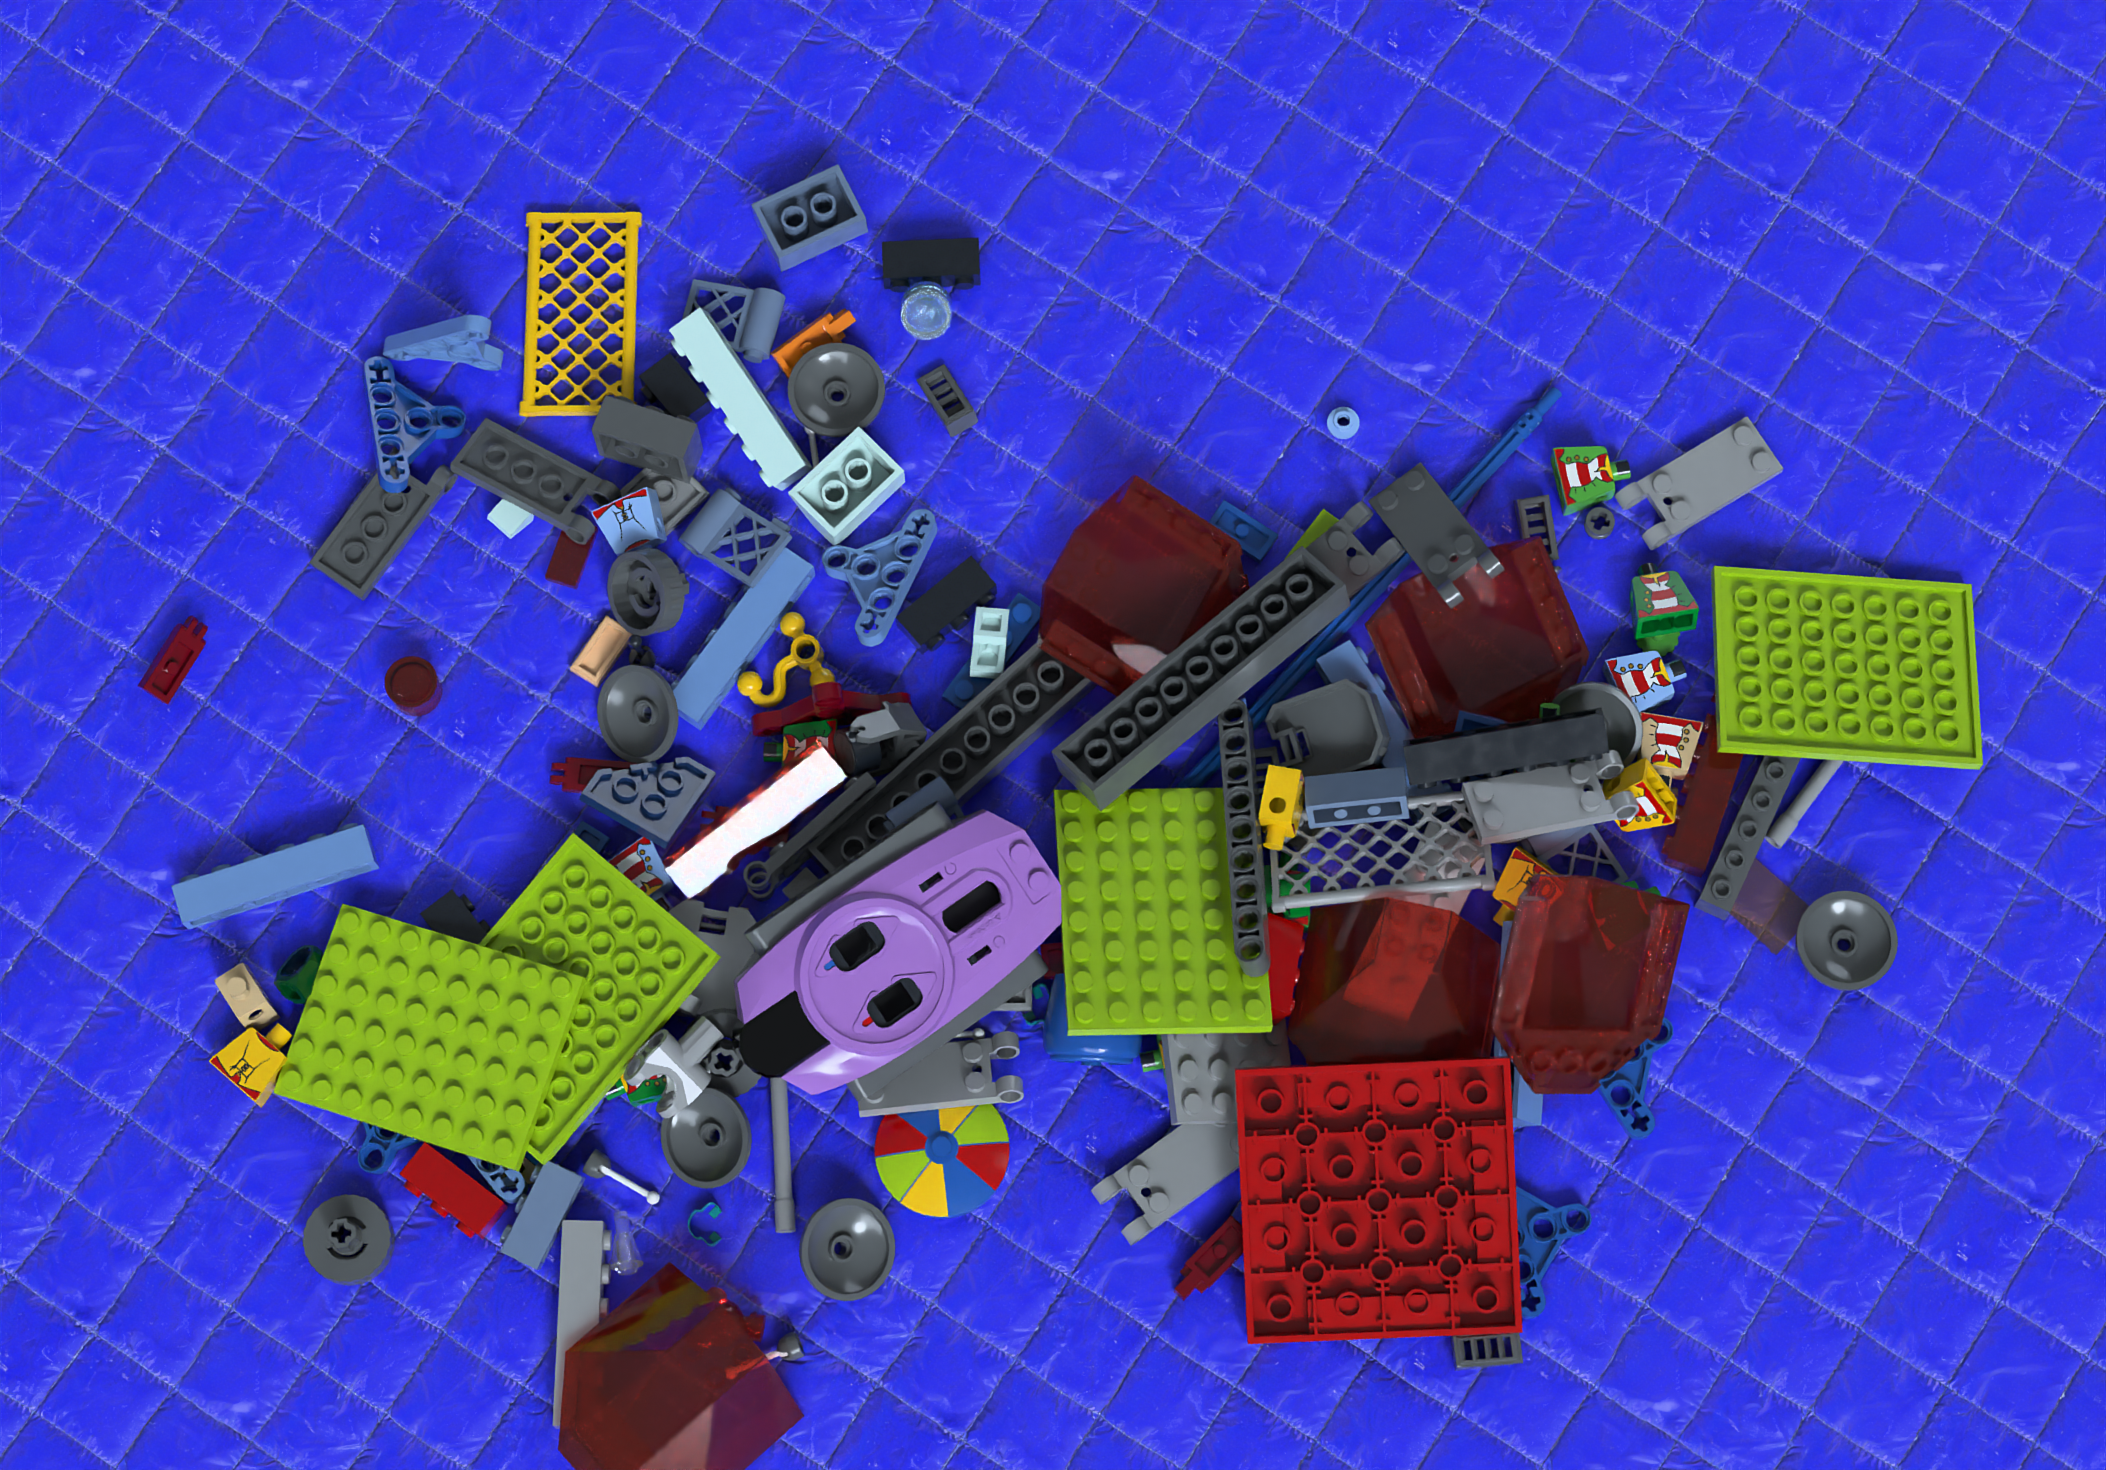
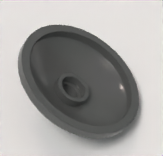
M846 343L820 345L804 354L795 364L788 381L790 406L796 418L809 430L828 437L849 436L858 426L862 430L866 428L879 414L885 398V383L882 371L877 362L867 352L856 346ZM836 393L844 396L840 401H834L832 397Z
M628 665L614 671L603 684L598 698L597 716L600 731L609 748L621 759L637 764L653 762L662 757L669 750L676 737L679 718L676 698L665 678L648 666Z
M1581 682L1564 689L1553 699L1551 703L1560 705V714L1602 708L1609 750H1615L1619 753L1624 768L1634 760L1642 743L1643 722L1637 706L1622 690L1603 682ZM1583 757L1576 758V762L1583 761Z
M1836 891L1818 898L1806 909L1796 931V948L1804 968L1818 982L1837 990L1853 991L1873 985L1888 972L1897 953V931L1889 913L1876 900L1858 892ZM1840 940L1846 941L1849 946L1848 950H1840L1837 942Z
M707 1086L693 1102L670 1118H663L661 1144L669 1166L680 1179L698 1188H716L731 1182L742 1172L750 1156L752 1134L747 1115L736 1099L721 1089ZM717 1130L720 1134V1140H718L716 1137Z
M840 1198L821 1206L807 1221L800 1239L799 1257L804 1275L818 1292L831 1299L854 1301L872 1294L888 1277L895 1257L894 1234L887 1218L874 1205L855 1198ZM839 1242L841 1244V1251L836 1254L834 1247Z

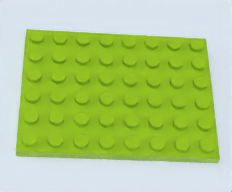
M1714 566L1712 568L1711 589L1718 752L1979 770L1982 767L1983 754L1972 584Z
M1223 788L1127 789L1102 811L1093 805L1078 789L1054 790L1058 881L1061 885V938L1067 1036L1271 1032L1273 1023L1268 971L1259 977L1246 975L1241 969L1234 950ZM1247 804L1239 805L1236 809H1242L1246 807ZM1250 833L1242 834L1238 839L1246 838ZM1246 863L1240 868H1248L1252 863ZM1247 893L1243 898H1250L1254 893ZM1250 923L1244 929L1253 928L1257 923ZM1259 953L1250 954L1246 959H1254Z
M574 833L571 834L478 944L587 979L527 1151L543 1165L551 1161L624 1074L626 1067L638 1050L655 1033L661 1030L721 958L720 955Z
M342 903L316 974L312 994L306 1001L286 1056L288 1059L281 1069L273 1093L519 1172L587 979L576 974Z

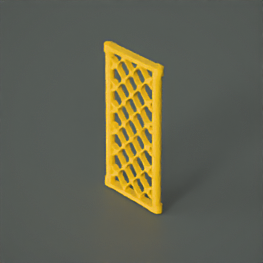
M526 213V227H529L523 401L519 402L520 416H597L601 408L599 404L606 395L623 396L637 405V402L634 401L638 233L639 227L642 226V213ZM542 223H563L554 233H548L546 230L541 229ZM572 223H595L586 233H580L572 225ZM604 223H626V228L621 229L617 233H612ZM569 228L579 236V239L569 248H564L556 241V237ZM598 228H602L611 236L610 240L601 248H596L588 241V237ZM553 243L562 251V255L553 263H547L545 260L540 259L541 248ZM582 243L587 244L594 251V254L585 263H579L571 255ZM614 243L625 248V259H621L617 263H611L603 255ZM568 258L578 266V269L569 278L565 279L555 271V268L564 259ZM601 258L610 266V269L602 277L595 278L587 271V267L596 259ZM584 273L593 281V285L580 294L570 283L578 275ZM613 273L624 278V289H620L616 293H610L602 285ZM548 274H554L562 282L561 285L550 294L539 289L540 278ZM599 288L609 299L600 308L595 309L586 301V298L595 289ZM563 289H569L577 297L566 309L561 308L554 301V298ZM547 304L554 305L561 312L550 324H546L538 319L539 308H543ZM579 304H585L593 312L582 324H578L569 316L570 312ZM611 304H617L623 308V319L618 320L614 324H610L601 315ZM563 319H568L576 327V330L566 339H561L553 331V328ZM595 319H600L608 327V330L598 339H593L585 331V328ZM547 334H551L559 342V346L550 354H544L542 351L537 350L538 339L543 338ZM578 334H583L592 342L591 346L582 354H576L568 346ZM610 334L623 338L622 350H618L614 354L607 353L600 346ZM562 349L568 350L575 357V360L564 370L559 369L552 362V358ZM594 349L600 350L607 357V360L596 370L584 362V358ZM548 364L559 374L550 384L544 385L536 380L537 369ZM581 364L591 374L582 384L576 385L567 375L574 367ZM610 364L622 369L621 380L616 381L612 385H608L599 376ZM560 380H566L574 388V391L564 400H559L551 392V389ZM592 380H598L606 387V391L596 400H591L583 392V389ZM544 395H549L557 403V406H535L536 400ZM576 395L583 396L590 403V405L567 404Z

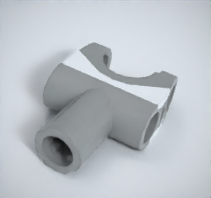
M701 1016L678 1041L667 1030H660L638 1050L626 1067L623 1078L630 1086H636L654 1075L664 1074L666 1077V1087L661 1095L662 1098L656 1106V1111L662 1118H670L693 1102L711 1081V1074L700 1062L724 1036L704 1016Z

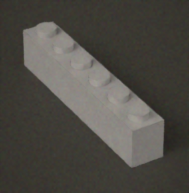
M562 1220L553 1426L556 1429L598 1430V1421H604L605 1405L604 1401H599L600 1387H605L606 1367L601 1366V1353L607 1352L608 1335L607 1332H602L603 1318L608 1319L609 1298H604V1284H610L611 1266L610 1264H605L606 1250L611 1251L612 1230H607V1225L604 1221Z

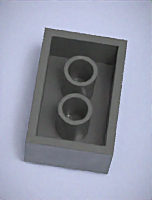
M606 395L592 427V433L600 456L641 469L648 468L651 469V472L690 484L691 477L694 475L703 453L698 425L692 419L682 415L677 417L667 415L661 409L654 406H647L645 408L635 405L633 401L623 396L613 398Z

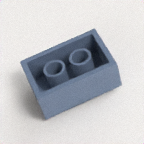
M838 164L751 204L754 219L781 272L868 232L866 217Z

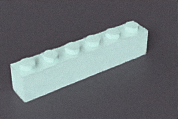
M700 307L669 329L675 338L671 341L673 347L681 357L687 356L692 364L688 367L691 374L699 383L702 381L709 389L706 396L716 409L722 408L727 416L723 419L724 423L733 435L737 433L744 441V444L741 445L742 450L751 461L756 459L762 468L758 473L769 488L774 486L783 491L813 469L709 312Z

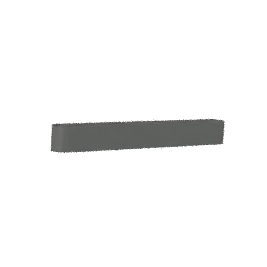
M1237 699L1218 714L1234 950L1242 971L1250 977H1259L1269 970L1271 956L1261 825L1259 822L1254 731L1246 704L1242 700ZM1241 717L1237 721L1230 722L1233 718ZM1243 746L1241 749L1233 751L1235 747ZM1239 775H1245L1242 779L1234 780ZM1247 804V806L1242 809H1236L1239 805ZM1250 833L1246 838L1238 839L1242 834ZM1246 863H1252L1248 868H1240ZM1247 893H1254L1250 898H1243ZM1250 923H1257L1253 928L1244 929ZM1259 953L1254 959H1246L1250 954Z

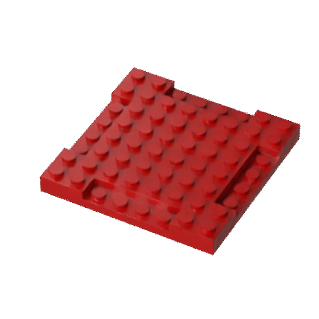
M1509 1056L1235 1068L1248 1344L1523 1333Z

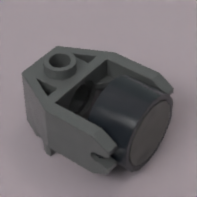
M884 701L879 711L859 716L853 721L851 726L836 730L833 741L834 751L838 764L848 779L855 775L861 777L866 772L873 778L892 772L925 742L927 731L909 703L897 702L891 704L888 701Z

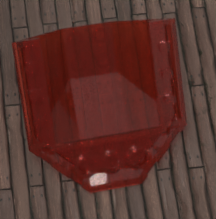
M1137 475L1131 476L1073 530L1042 586L1037 647L1118 697L1250 589L1247 574H1244L1240 557L1243 555L1240 543Z
M1538 535L1488 547L1505 570L1491 580L1477 563L1452 583L1465 600L1453 609L1449 608L1423 572L1399 583L1365 623V627L1414 739L1454 732L1460 710L1495 717L1510 723L1539 718L1540 704L1551 703L1560 692L1577 683L1583 665L1586 666L1590 653L1541 536Z
M1534 875L1517 901L1489 1028L1533 1093L1592 1094L1601 1086L1599 1081L1612 1069L1617 1072L1636 1055L1634 1050L1647 1038L1652 1041L1660 1033L1690 908L1688 903L1594 876Z
M1390 897L1314 908L1311 913L1300 967V977L1294 996L1295 1006L1290 1016L1287 1035L1306 1058L1308 1066L1490 1057L1497 1020L1501 945L1453 911Z
M668 1262L565 1352L558 1451L574 1470H744L800 1421L804 1415L768 1358L724 1307L671 1262Z

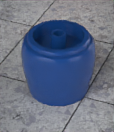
M1055 974L1043 1027V1047L1045 1053L1050 1055V1060L1067 1063L1081 1061L1083 1066H1101V1062L1108 1063V1065L1132 1064L1133 1059L1137 1058L1140 1053L1142 1035L1067 1036L1064 974Z

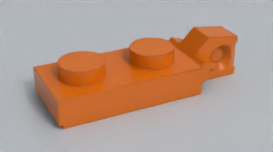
M845 308L833 316L828 312L815 319L770 354L787 379H789L795 364L804 354L820 345L842 343L841 340L846 336L843 330L856 320L851 312Z

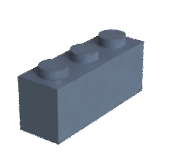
M1404 766L1304 777L1305 807L1310 829L1409 819L1408 787Z
M552 1160L548 1161L545 1165L538 1163L530 1177V1181L534 1184L529 1195L523 1193L516 1205L514 1212L519 1215L514 1225L508 1224L499 1242L504 1244L500 1252L536 1270L541 1269L562 1227V1220L566 1219L586 1177Z

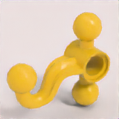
M797 612L786 613L780 620L781 632L788 637H792L793 642L790 649L791 654L780 660L774 668L773 692L769 695H764L761 692L763 682L760 675L754 671L743 672L737 680L738 691L744 696H749L753 703L760 707L770 708L778 705L783 700L787 687L786 673L797 665L804 670H810L809 682L811 687L819 683L835 682L833 672L823 668L821 665L824 661L822 647L815 637L804 633L805 620ZM804 647H815V653L812 657L808 659L800 658V652Z

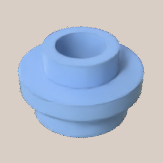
M1348 407L1336 408L1328 416L1327 428L1338 439L1351 438L1359 429V417L1354 410ZM1340 418H1346L1349 424L1347 426H1340L1337 421Z

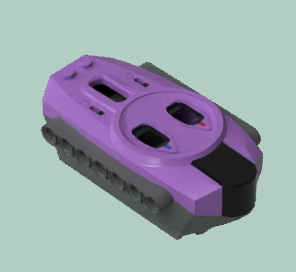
M939 801L929 804L746 930L744 934L755 949V952L734 979L737 1020L732 1030V1045L737 1057L754 1073L766 1078H782L811 1095L846 1084L856 1101L866 1099L1038 980L1049 970V967L1036 948L1062 923L1061 885L1024 829L984 809L951 820Z

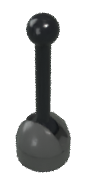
M632 635L629 638V644L634 648L629 654L630 665H638L635 663L637 661L639 665H645L653 669L656 663L653 650L648 646L641 645L642 639L639 635Z

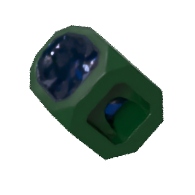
M304 945L293 952L277 971L274 985L286 999L293 1003L306 1004L308 997L312 994L316 974L323 958V952L317 946Z

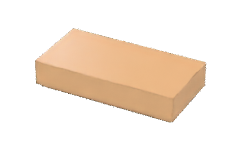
M606 615L570 667L571 672L599 688L629 644V638L633 634L626 631L617 621Z

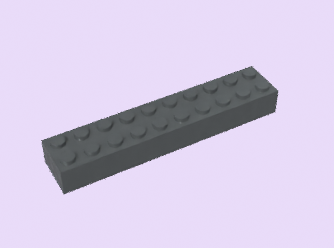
M1301 546L1055 747L1051 752L1059 772L1093 805L1102 811L1350 607L1351 604L1345 583Z
M1051 629L880 781L873 790H870L852 809L835 821L824 834L822 833L808 845L807 851L810 858L827 875L888 832L882 824L887 820L884 814L938 776L949 786L961 808L1097 686V674Z

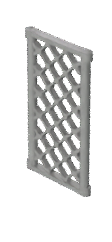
M1462 791L1408 796L1409 810L1419 809L1420 814L1423 815L1413 826H1409L1400 819L1389 820L1381 829H1375L1368 823L1356 824L1347 833H1342L1334 826L1323 827L1312 837L1300 830L1304 826V821H1308L1306 808H1303L1296 836H1300L1308 843L1299 852H1293L1285 846L1291 838L1285 837L1282 850L1270 849L1272 878L1271 909L1273 913L1286 912V909L1481 888L1483 891L1496 890L1497 881L1493 871L1491 844L1479 847L1469 840L1476 833L1474 826L1466 834H1459L1451 828L1460 818H1466L1472 822L1470 814L1467 813L1468 808ZM1452 805L1453 810L1457 812L1448 822H1442L1433 816L1439 806ZM1428 821L1441 828L1432 838H1427L1418 832ZM1393 825H1399L1408 831L1397 842L1384 835ZM1362 828L1374 835L1365 845H1360L1351 839ZM1327 832H1332L1341 838L1330 849L1318 843ZM1447 833L1459 840L1450 850H1444L1435 844ZM1412 837H1416L1425 843L1415 854H1411L1402 848ZM1377 841H1384L1392 847L1383 857H1377L1368 851ZM1345 844H1349L1358 850L1349 861H1344L1335 855ZM1462 846H1468L1477 852L1466 863L1453 856ZM1311 848H1317L1325 854L1316 864H1310L1302 858ZM1430 849L1443 855L1434 866H1429L1420 860ZM1279 851H1283L1292 857L1282 868H1279ZM1395 853H1401L1410 859L1399 870L1386 863ZM1363 856L1370 858L1376 863L1367 873H1361L1353 867ZM1485 858L1486 874L1476 875L1471 867L1479 859ZM1329 860H1334L1343 866L1333 877H1329L1320 871V868ZM1446 862H1453L1461 868L1457 878L1442 879L1438 870ZM1297 863L1309 869V872L1300 880H1294L1286 874ZM1414 865H1418L1427 871L1424 881L1409 882L1404 874ZM1379 869H1386L1394 875L1390 885L1375 886L1371 877ZM1347 872H1351L1360 878L1356 888L1342 890L1341 886L1337 883ZM1313 876H1319L1327 882L1323 887V892L1308 893L1304 885ZM1281 879L1293 885L1289 895L1280 896Z

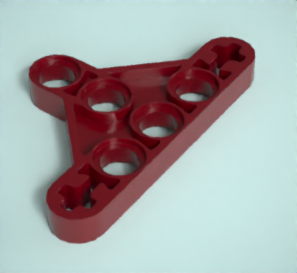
M824 682L811 688L812 695L781 710L753 715L751 717V726L754 736L768 737L784 734V727L787 725L837 719L839 726L849 725L859 716L879 711L884 701H888L891 704L897 702L909 703L912 707L911 696L909 693L904 692L874 695L842 690L840 683Z

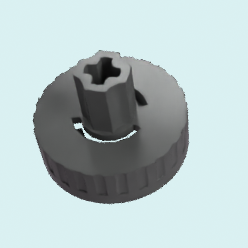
M646 548L626 552L614 561L609 571L607 583L608 599L615 618L626 631L633 635L647 636L668 631L676 625L683 612L684 596L689 594V582L686 580L685 574L680 572L675 566L672 559L658 549Z
M719 1008L704 1012L697 1016L683 1033L684 1035L701 1016H704L724 1037L732 1039V1030L737 1020V1010ZM722 1039L707 1054V1058L704 1057L700 1062L711 1074V1081L708 1086L721 1089L733 1098L748 1092L763 1075V1071L747 1066L738 1058L732 1041L728 1039ZM721 1052L724 1056L730 1054V1063L725 1065L723 1061H719L717 1054Z
M353 1194L335 1196L321 1203L308 1218L303 1232V1246L305 1255L309 1260L308 1262L324 1278L340 1285H359L374 1279L388 1265L395 1246L394 1229L386 1213L369 1199ZM344 1229L351 1233V1236L345 1237V1243H342L341 1236L344 1233ZM363 1244H367V1245H364L362 1251H360L357 1255H354V1256H351V1257L341 1256V1255H348V1256H349V1255L355 1254L356 1252H358V1251L361 1249V1247H362Z

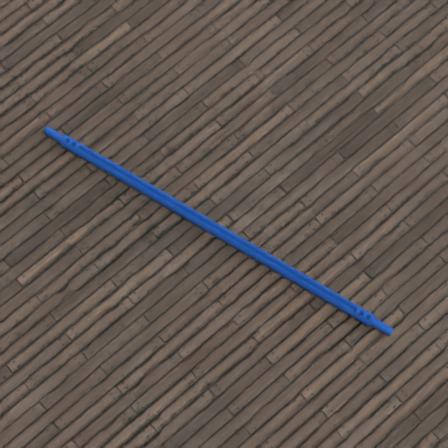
M1552 387L1533 408L1528 407L1448 493V498L1458 510L1466 504L1543 421L1542 416L1562 396L1557 388ZM1406 550L1399 559L1354 594L1350 599L1351 606L1326 625L1248 708L1253 723V731L1265 720L1272 705L1281 702L1315 666L1316 659L1326 654L1413 561ZM1220 739L1174 788H1201L1221 767Z

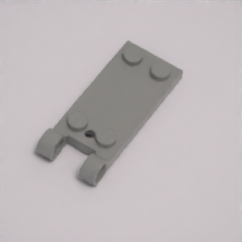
M1747 416L1638 482L1625 486L1614 497L1624 511L1632 508L1645 498L1648 499L1663 521L1649 528L1641 536L1649 549L1654 550L1779 475L1784 468ZM1670 498L1672 504L1666 505L1663 499Z
M1609 750L1610 753L1603 754V758L1599 760L1578 761L1564 766L1546 767L1528 772L1463 783L1461 791L1480 846L1612 820H1626L1635 816L1639 812V806L1633 792L1622 791L1606 800L1598 780L1611 779L1623 772L1624 766L1619 753L1615 750ZM1588 788L1591 791L1584 792L1583 789Z
M1005 1031L995 1034L992 1038L945 1043L874 1094L858 1101L860 1117L993 1103H1016L1024 1097L1023 1080L1018 1076L1007 1075L1000 1077L996 1082H992L991 1059H1012L1017 1057L1020 1053L1019 1037L1014 1032ZM975 1068H981V1069H982V1071H981L980 1073H979V1072H973V1070H974Z
M1237 1123L1182 1124L1091 1189L1092 1194L1100 1205L1112 1199L1123 1189H1126L1144 1215L1138 1217L1121 1230V1233L1131 1246L1239 1168ZM1142 1189H1150V1196L1144 1197L1141 1194Z

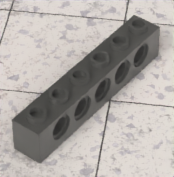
M1763 756L1694 907L1721 920H1726L1801 758Z

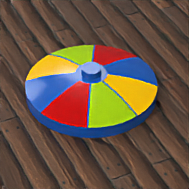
M992 1104L884 1115L876 1135L875 1161L885 1188L903 1207L929 1218H955L975 1211L990 1200L999 1189L1009 1165L1010 1144L1008 1133L1000 1114Z

